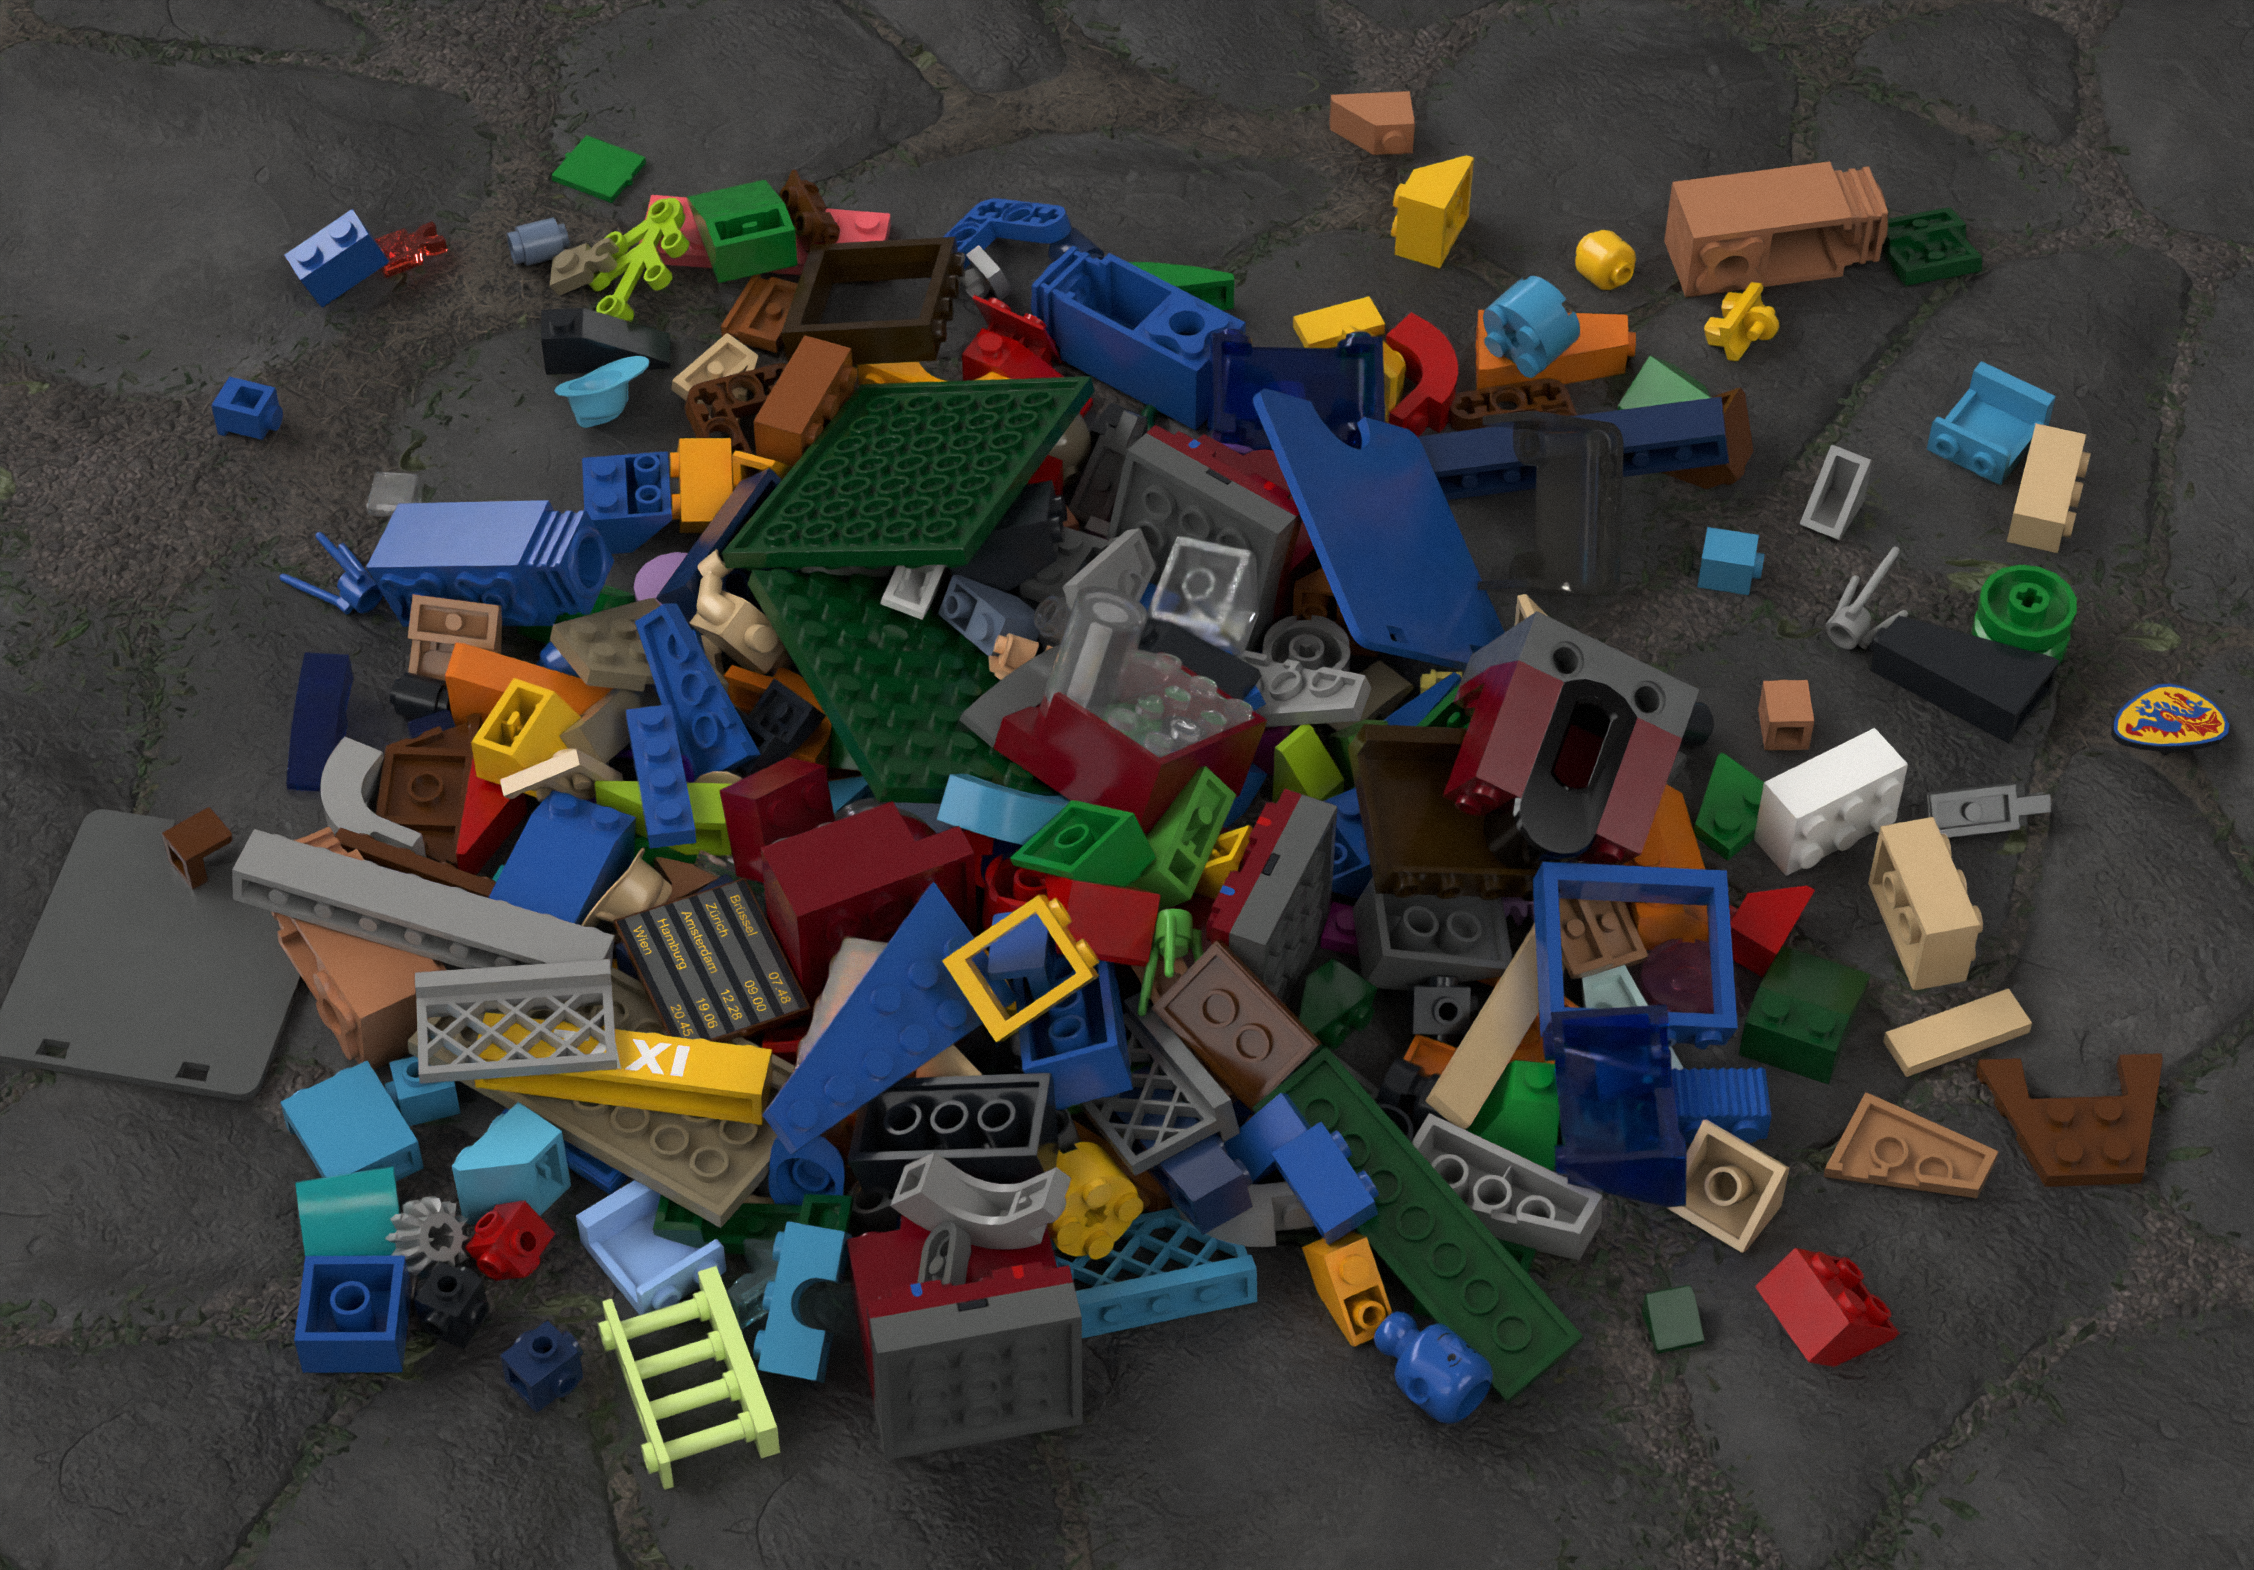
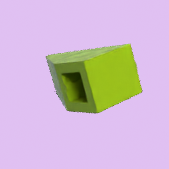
M596 780V803L635 816V833L648 838L638 782ZM687 783L696 831V843L667 847L685 855L732 856L719 790L732 784Z

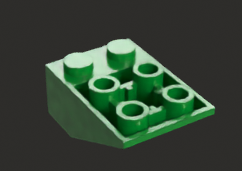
M766 180L687 197L688 205L718 283L798 265L795 228L784 201Z

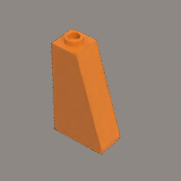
M1478 310L1476 329V390L1547 378L1558 380L1563 384H1570L1625 374L1627 357H1635L1636 332H1628V315L1575 313L1580 324L1578 340L1542 372L1533 378H1528L1519 371L1516 363L1504 355L1496 357L1487 349L1484 343V339L1488 336L1483 322L1485 310Z
M457 642L455 643L445 674L454 727L467 723L466 716L471 714H481L482 722L484 723L513 678L556 692L579 716L614 689L589 686L581 678Z

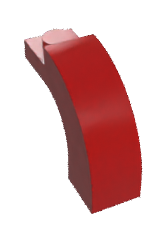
M1411 312L1386 335V344L1393 351L1399 352L1406 363L1405 376L1416 385V388L1389 412V424L1406 428L1419 437L1427 426L1440 433L1448 424L1450 406L1457 391L1458 360L1447 337L1434 325Z

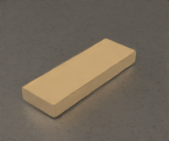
M2008 988L1885 1032L1883 1042L1904 1075L1908 1077L2030 1033L2032 1022Z

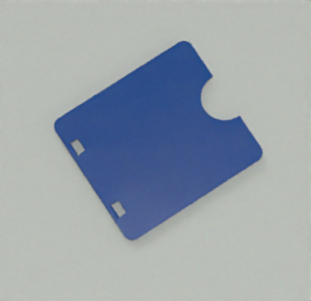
M1266 388L1262 389L1253 397L1255 409L1353 639L1365 649L1465 671L1473 652H1477L1505 632L1419 438L1406 428L1364 417L1357 422L1362 437L1361 449H1355L1343 443L1328 429L1311 401ZM1390 634H1394L1397 641H1392Z

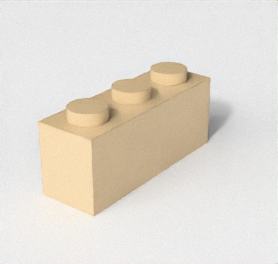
M2035 424L2007 542L2058 553L2062 536L2071 538L2076 513L2070 512L2068 509L2069 506L2078 508L2084 483L2075 480L2076 476L2085 478L2091 454L2083 452L2086 434Z

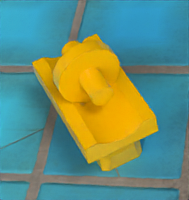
M1751 282L1743 294L1728 292L1722 300L1721 309L1724 319L1710 317L1704 326L1708 345L1724 347L1727 360L1739 361L1752 341L1757 339L1770 340L1779 329V321L1775 316V309L1771 306L1765 307L1761 300L1762 283Z

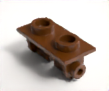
M792 169L786 185L780 191L779 197L785 203L795 228V234L801 241L805 251L809 253L811 245L815 244V242L825 244L836 243L839 239L840 227L834 221L831 213L825 212L827 206L819 193L818 187L808 180L802 181L797 171Z

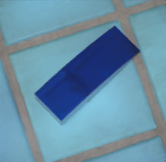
M305 652L291 728L286 781L287 789L321 791L320 784L324 766L331 753L346 735L348 726L346 709L354 679L349 655Z

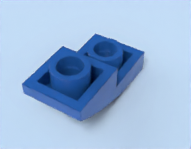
M1280 1093L1239 1128L1240 1134L1227 1140L1224 1145L1227 1155L1232 1161L1238 1158L1243 1162L1251 1176L1252 1184H1258L1277 1169L1272 1152L1311 1127L1288 1094Z

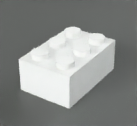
M1875 728L1764 782L1754 840L1785 876L1801 868H1811L1821 858L1837 850H1847L1859 839L1875 831L1879 832L1880 826L1890 825L1896 821L1908 763Z

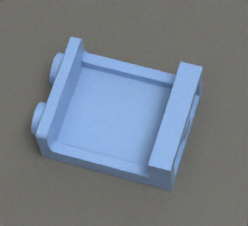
M634 1180L576 1215L580 1243L638 1314L642 1315L677 1304L682 1298L699 1289L698 1271L717 1266L721 1276L727 1270L724 1246L718 1239L713 1240L702 1248H696L654 1235L653 1225L661 1194Z

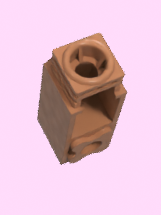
M1830 161L1672 182L1664 242L1685 297L1745 290L1751 282L1762 283L1763 287L1835 278L1842 277L1844 267L1850 266L1852 263L1865 264L1866 261L1870 260L1872 262H1879L1882 244L1887 236L1888 210L1883 192L1875 182L1869 167H1862V170L1848 169V172L1834 171Z
M330 827L294 840L314 847H323L334 853L361 861L364 860L357 849L347 853L342 848L339 839L335 838L334 832ZM271 911L272 916L279 922V927L281 928V930L277 931L279 944L316 998V1007L323 1023L332 1030L347 1059L352 1060L355 1058L359 1064L368 1061L372 1069L375 1070L410 1054L407 1041L417 1031L415 973L445 971L446 968L443 963Z

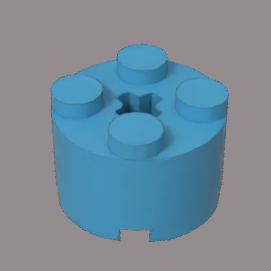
M1529 276L1526 280H1523V278L1518 280L1485 309L1483 322L1488 336L1484 339V343L1494 356L1502 357L1504 355L1516 363L1517 368L1524 376L1533 378L1578 340L1580 335L1579 320L1574 311L1568 315L1562 306V303L1567 299L1556 287L1540 277Z

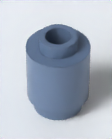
M554 217L516 226L515 231L506 234L510 254L515 265L524 263L525 266L549 261L564 251V248L570 247L564 223L557 224Z

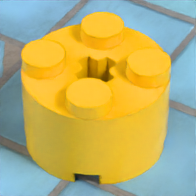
M1091 1142L1074 1143L1077 1149L1065 1154L1060 1149L1058 1151L1056 1167L1071 1177V1181L1065 1195L1066 1206L1063 1213L1053 1223H1047L1050 1239L1065 1254L1072 1256L1089 1255L1092 1259H1101L1112 1251L1114 1242L1126 1232L1133 1220L1141 1214L1144 1205L1138 1196L1134 1184L1101 1146Z

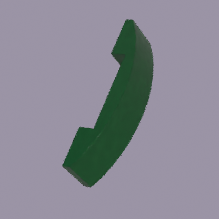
M804 1194L802 1205L743 1203L720 1228L665 1196L660 1195L653 1232L654 1235L696 1248H702L713 1240L718 1239L724 1246V1253L773 1255L776 1235L779 1231L785 1232L787 1221L848 1233L854 1200L852 1196Z

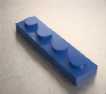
M671 704L627 709V727L649 848L696 843L694 819Z

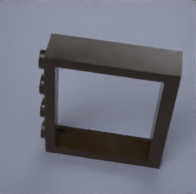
M956 237L811 245L781 332L787 361H790L804 336L851 348L852 365L936 361L941 342H946L947 322L953 320L954 299H959L960 277H965V255L963 252L958 253ZM931 278L919 319L820 324L833 283Z

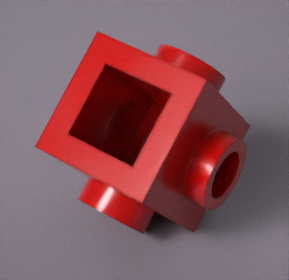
M525 1200L498 1204L477 1222L474 1228L476 1233L465 1249L475 1258L479 1270L495 1281L515 1278L522 1279L530 1275L538 1267L541 1261L539 1256L555 1233Z

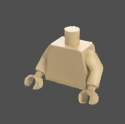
M716 549L698 564V570L703 578L699 587L696 605L697 613L689 623L744 669L760 674L768 672L773 676L781 667L790 670L794 661L767 616L747 600L722 590L723 583L721 579L729 574L733 568H726L725 562H722L719 557V551Z

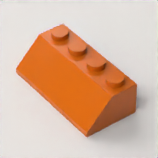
M1666 784L1641 855L1622 865L1705 869L1685 800L1680 791ZM1625 902L1646 950L1709 943L1706 905Z

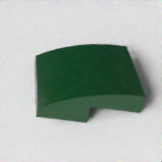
M1951 207L1888 219L1887 236L1882 244V249L1895 273L1905 286L1982 271V256L1966 240V224Z

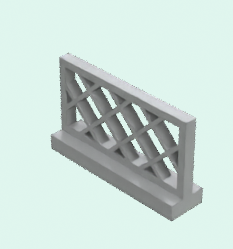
M610 959L415 973L420 1084L617 1069ZM603 1005V1009L590 1021L574 1011L578 1007ZM551 1009L554 1011L542 1024L526 1015L530 1010ZM485 1012H502L506 1015L492 1028L477 1019L480 1014H485ZM454 1016L456 1018L443 1031L428 1022L430 1017ZM564 1019L580 1028L567 1041L551 1032ZM515 1023L531 1032L518 1045L502 1035ZM603 1024L605 1025V1031L600 1028ZM466 1026L482 1035L468 1049L452 1039ZM428 1036L433 1039V1040H432L431 1042H429V1043H428ZM591 1036L606 1046V1053L585 1055L576 1048ZM541 1039L557 1049L552 1055L545 1058H535L528 1053ZM492 1043L507 1052L499 1061L486 1062L478 1056ZM442 1047L458 1056L451 1064L429 1066V1058Z

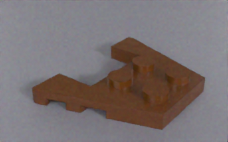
M2162 1053L2119 1055L2116 1067L2123 1096L2030 1099L2021 1058L1978 1060L1976 1074L1982 1085L1987 1084L1994 1095V1105L2002 1117L2007 1116L2017 1133L2016 1141L2045 1187L2141 1183L2145 1170L2163 1062Z

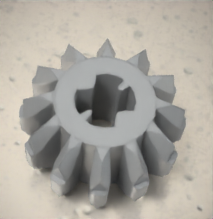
M436 1196L423 1197L420 1201L412 1200L402 1205L403 1213L395 1214L390 1218L397 1231L396 1233H390L385 1239L396 1244L397 1249L391 1256H405L409 1276L417 1275L418 1279L422 1280L425 1276L430 1277L439 1262L455 1267V1263H462L468 1258L461 1246L462 1244L469 1243L472 1237L463 1234L461 1228L469 1218L462 1215L455 1216V1203L450 1201L441 1202L440 1198Z

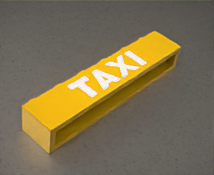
M485 1012L483 1023L492 1028L506 1015ZM532 1018L533 1020H535V1021L538 1022L539 1024H542V1023L545 1021V1020H542V1019H534V1018ZM562 1021L551 1032L567 1041L580 1028L572 1023ZM515 1023L502 1035L518 1045L531 1032ZM601 1026L600 1028L605 1031V1026ZM615 1029L617 1069L474 1080L476 1088L762 1125L764 1119L762 1114L766 1110L773 1080L772 1049L758 1048L753 1045L741 1046L711 1042L706 1039L665 1036L654 1032L641 1033ZM591 1036L576 1048L585 1055L606 1053V1046ZM541 1039L528 1053L535 1058H545L552 1055L557 1049ZM492 1043L478 1056L486 1062L499 1061L507 1052Z

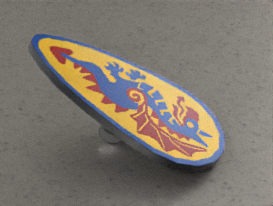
M2170 683L2158 684L2140 692L2118 711L2112 723L2111 736L2121 745L2140 750L2159 751L2163 756H2166L2172 751L2201 749L2218 745L2227 737L2230 724L2224 712L2201 693L2185 686Z

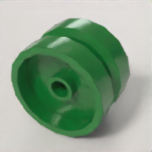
M2015 565L2002 568L1990 575L1981 588L1978 611L1975 614L1972 626V635L2051 656L2059 660L2060 665L2067 653L2070 631L2076 618L2077 598L2070 585L2056 573L2029 565Z

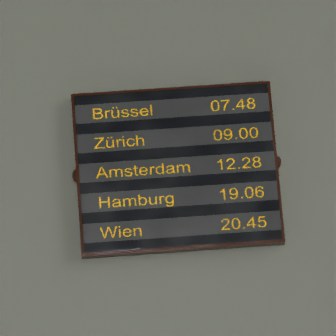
M746 878L684 898L679 897L674 901L614 920V927L666 1036L706 1039L711 1042L723 1043L809 1014L811 1011V1007Z

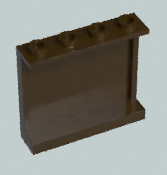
M1364 724L1349 744L1348 752L1376 894H1394L1398 898H1410L1416 895H1437L1440 899H1453L1459 896H1479L1482 900L1519 897L1524 901H1534L1533 879L1538 870L1515 869L1501 861L1489 846L1486 835L1487 817L1466 814L1455 807L1456 802L1443 797L1468 728Z

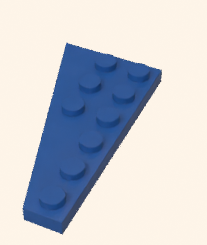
M934 882L925 890L918 903L898 927L894 936L874 960L837 1011L830 1024L813 1044L806 1057L794 1070L762 1114L790 1155L984 1024L942 962L943 959L973 940L974 937ZM981 951L972 960L1006 1009L1018 998L1005 980L991 981L987 972L989 958L984 951Z

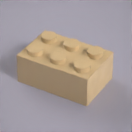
M1934 817L1880 826L1868 881L1913 991L1966 981L1971 961H1974L1976 958L1975 944L1977 936L1983 930L1981 912L1976 905L1972 906L1967 895L1965 875L1961 869L1956 870L1951 858L1950 841L1946 834L1940 833Z

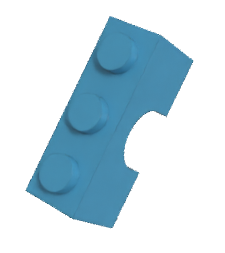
M788 1221L786 1222L785 1232L779 1231L777 1233L773 1247V1261L779 1262L775 1281H768L763 1298V1309L769 1311L765 1331H758L753 1350V1358L759 1360L758 1370L821 1383L825 1382L834 1334L810 1328L802 1319L800 1301L804 1292L815 1283L832 1282L844 1284L848 1263L846 1239L852 1238V1235L844 1231Z

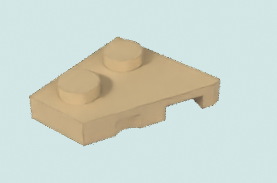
M726 333L672 380L671 390L686 401L689 390L698 383L757 369L759 355ZM736 388L732 392L737 399L747 401L750 390ZM698 400L697 404H704L709 412V418L712 419L710 416L712 404L706 405L703 400ZM736 418L738 424L740 423L741 418Z
M568 748L556 752L553 758L503 778L500 782L505 798L515 799L521 793L532 790L536 791L538 801L543 802L552 790L568 793L583 800L591 799L596 796V780H624L622 773L577 748Z

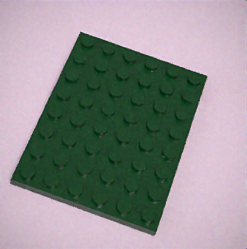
M1091 376L861 384L722 552L726 568H745L747 571L763 568L784 567L786 570L793 571L804 567H824L827 570H836L844 566H864L866 569H877L883 566H904L908 569H915L924 565H944L947 568L967 565L1095 392Z
M773 569L771 571L752 570L747 584L878 802L941 804L950 774H969L1001 786L1037 795H1062L992 748L959 720L962 713L996 685L1000 679L995 676L994 672L989 671L988 655L938 614L950 581L943 580L922 620L881 605L882 597L891 577H869L859 573L834 575L821 571L799 573L788 572L783 569Z

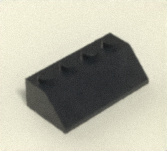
M1033 1073L902 1079L857 1111L847 1161L864 1194L895 1193L904 1167L934 1152L964 1173L996 1184L1021 1183L1056 1168L1059 1141L1052 1074Z

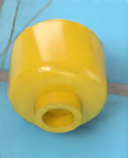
M1600 230L1592 232L1583 237L1576 248V269L1598 289L1612 290L1626 284L1631 279L1636 263L1635 251L1613 231Z

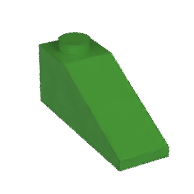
M1206 766L1200 767L1146 836L1156 858L1142 871L1141 876L1136 881L1127 885L1160 894L1158 911L1191 900L1236 797V794Z

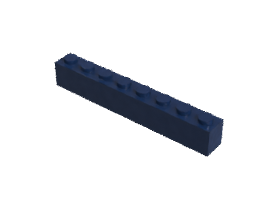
M1721 397L1418 437L1446 500L1729 464L1726 425Z

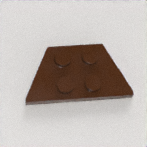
M481 714L466 716L467 723L442 731L441 727L438 726L423 732L417 738H406L386 745L376 815L421 833L426 857L437 862L449 863L456 869H459L456 850L473 758L471 741L483 725Z

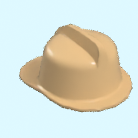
M641 848L628 870L601 897L581 926L595 928L602 920L614 923L616 919L665 904L672 894V887L663 879L659 872L642 859L645 848Z

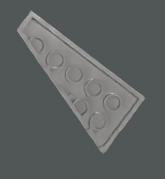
M1229 647L1235 657L1259 669L1262 675L1255 685L1266 704L1254 712L1267 719L1265 727L1360 721L1372 689L1365 675L1328 667H1321L1315 671L1303 668L1299 661L1287 659L1282 664L1271 661L1269 655Z

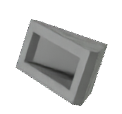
M1831 444L1800 525L1841 540L1865 502L1873 460Z

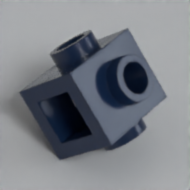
M548 1320L535 1330L524 1332L518 1337L511 1348L500 1355L505 1382L536 1413L557 1397L561 1398L571 1393L579 1381L584 1378L580 1357L583 1355L581 1346L568 1331L560 1333Z

